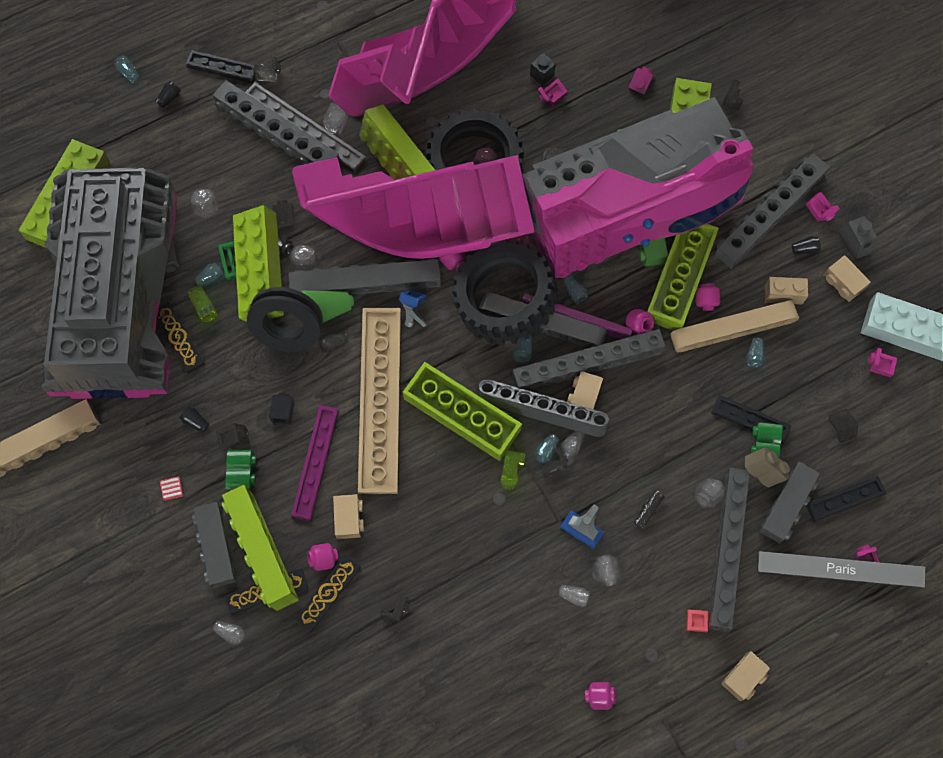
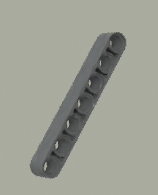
M484 292L478 310L486 316L501 318L522 311L528 304L491 292ZM555 312L553 315L548 314L549 322L547 325L542 324L540 326L541 331L539 333L587 348L603 345L607 334L606 329Z
M483 380L479 384L478 396L499 409L595 437H601L607 431L609 418L601 411L492 380Z

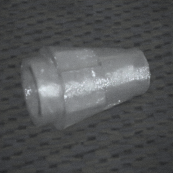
M573 431L561 443L560 451L565 456L573 458L574 455L578 454L586 434Z
M562 584L559 596L578 607H586L590 592L586 588Z
M218 620L213 627V632L230 645H239L245 636V630L241 626Z

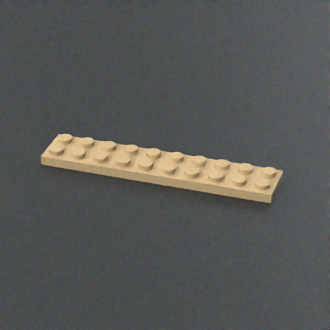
M363 308L358 494H398L400 308Z

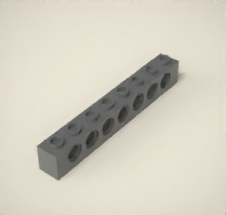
M227 80L213 94L214 104L221 111L225 110L235 120L239 119L248 129H254L260 137H266L274 146L283 148L289 156H295L303 165L338 157L339 164L341 163L337 152Z
M814 153L809 158L805 157L799 163L800 167L797 170L794 168L788 174L786 181L781 180L774 193L769 192L766 195L764 203H758L752 210L753 213L750 216L746 215L740 222L741 225L738 228L734 227L729 232V237L726 240L722 239L717 244L716 248L718 249L715 256L732 269L826 175L830 168L829 165ZM744 231L749 232L751 235L745 234ZM732 243L737 244L739 247L733 246Z
M657 329L513 369L512 378L515 387L531 391L574 379L575 376H580L581 371L592 374L660 355L664 351L665 344L660 330Z

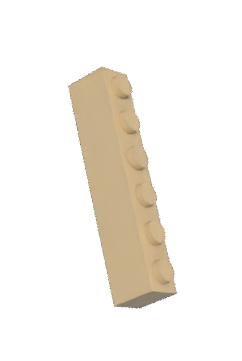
M85 399L1 441L0 477L4 476L11 469L22 467L25 462L31 459L34 460L41 457L43 453L49 450L59 448L60 444L66 441H73L78 438V435L96 429V426L101 423L93 406Z

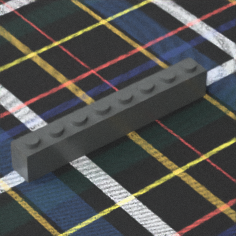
M426 258L422 261L407 260L400 263L391 261L387 264L371 263L367 266L351 265L345 268L335 266L331 269L315 268L312 271L295 270L289 273V286L291 289L300 292L305 290L348 292L349 295L441 287L438 259Z
M730 467L725 473L708 615V629L724 632L732 629L750 474L747 470Z

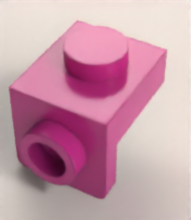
M644 66L642 69L637 68L628 87L645 95L652 79L655 77L652 74L653 71Z
M558 78L545 89L542 87L538 89L541 93L539 96L545 104L549 103L552 107L569 94Z
M822 192L817 193L805 204L817 221L831 220L840 209L838 205L831 206Z
M877 348L874 353L869 355V371L892 377L897 358L881 353L882 349Z
M868 544L857 548L858 552L853 554L855 560L879 562L875 552L877 551L876 546L870 548Z

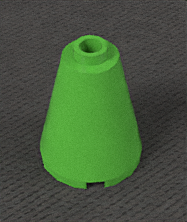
M301 291L317 303L323 315V323L350 311L351 306H354L353 297L348 292Z

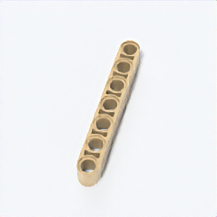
M789 300L677 329L671 332L670 336L675 351L678 353L791 324L797 321L799 316L793 301Z

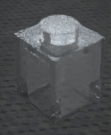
M331 103L323 119L324 128L332 134L342 135L349 119V114L342 110L339 105Z

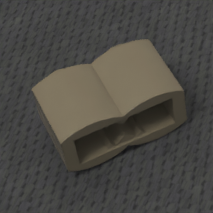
M763 448L745 456V468L752 476L757 477L764 486L771 487L789 479V465L779 459L774 451Z

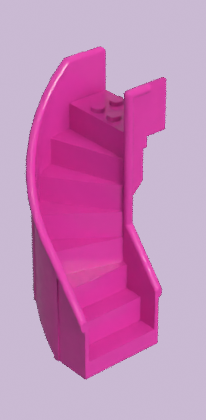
M432 0L423 25L363 42L360 54L340 59L329 91V98L351 117L364 115L365 110L382 104L386 108L401 102L409 104L411 98L439 85L470 63L515 13L516 0Z
M518 155L477 165L469 162L397 180L381 171L352 178V174L342 176L338 157L296 166L292 170L300 206L354 240L395 256L417 259L442 257L488 248L493 242L535 232Z

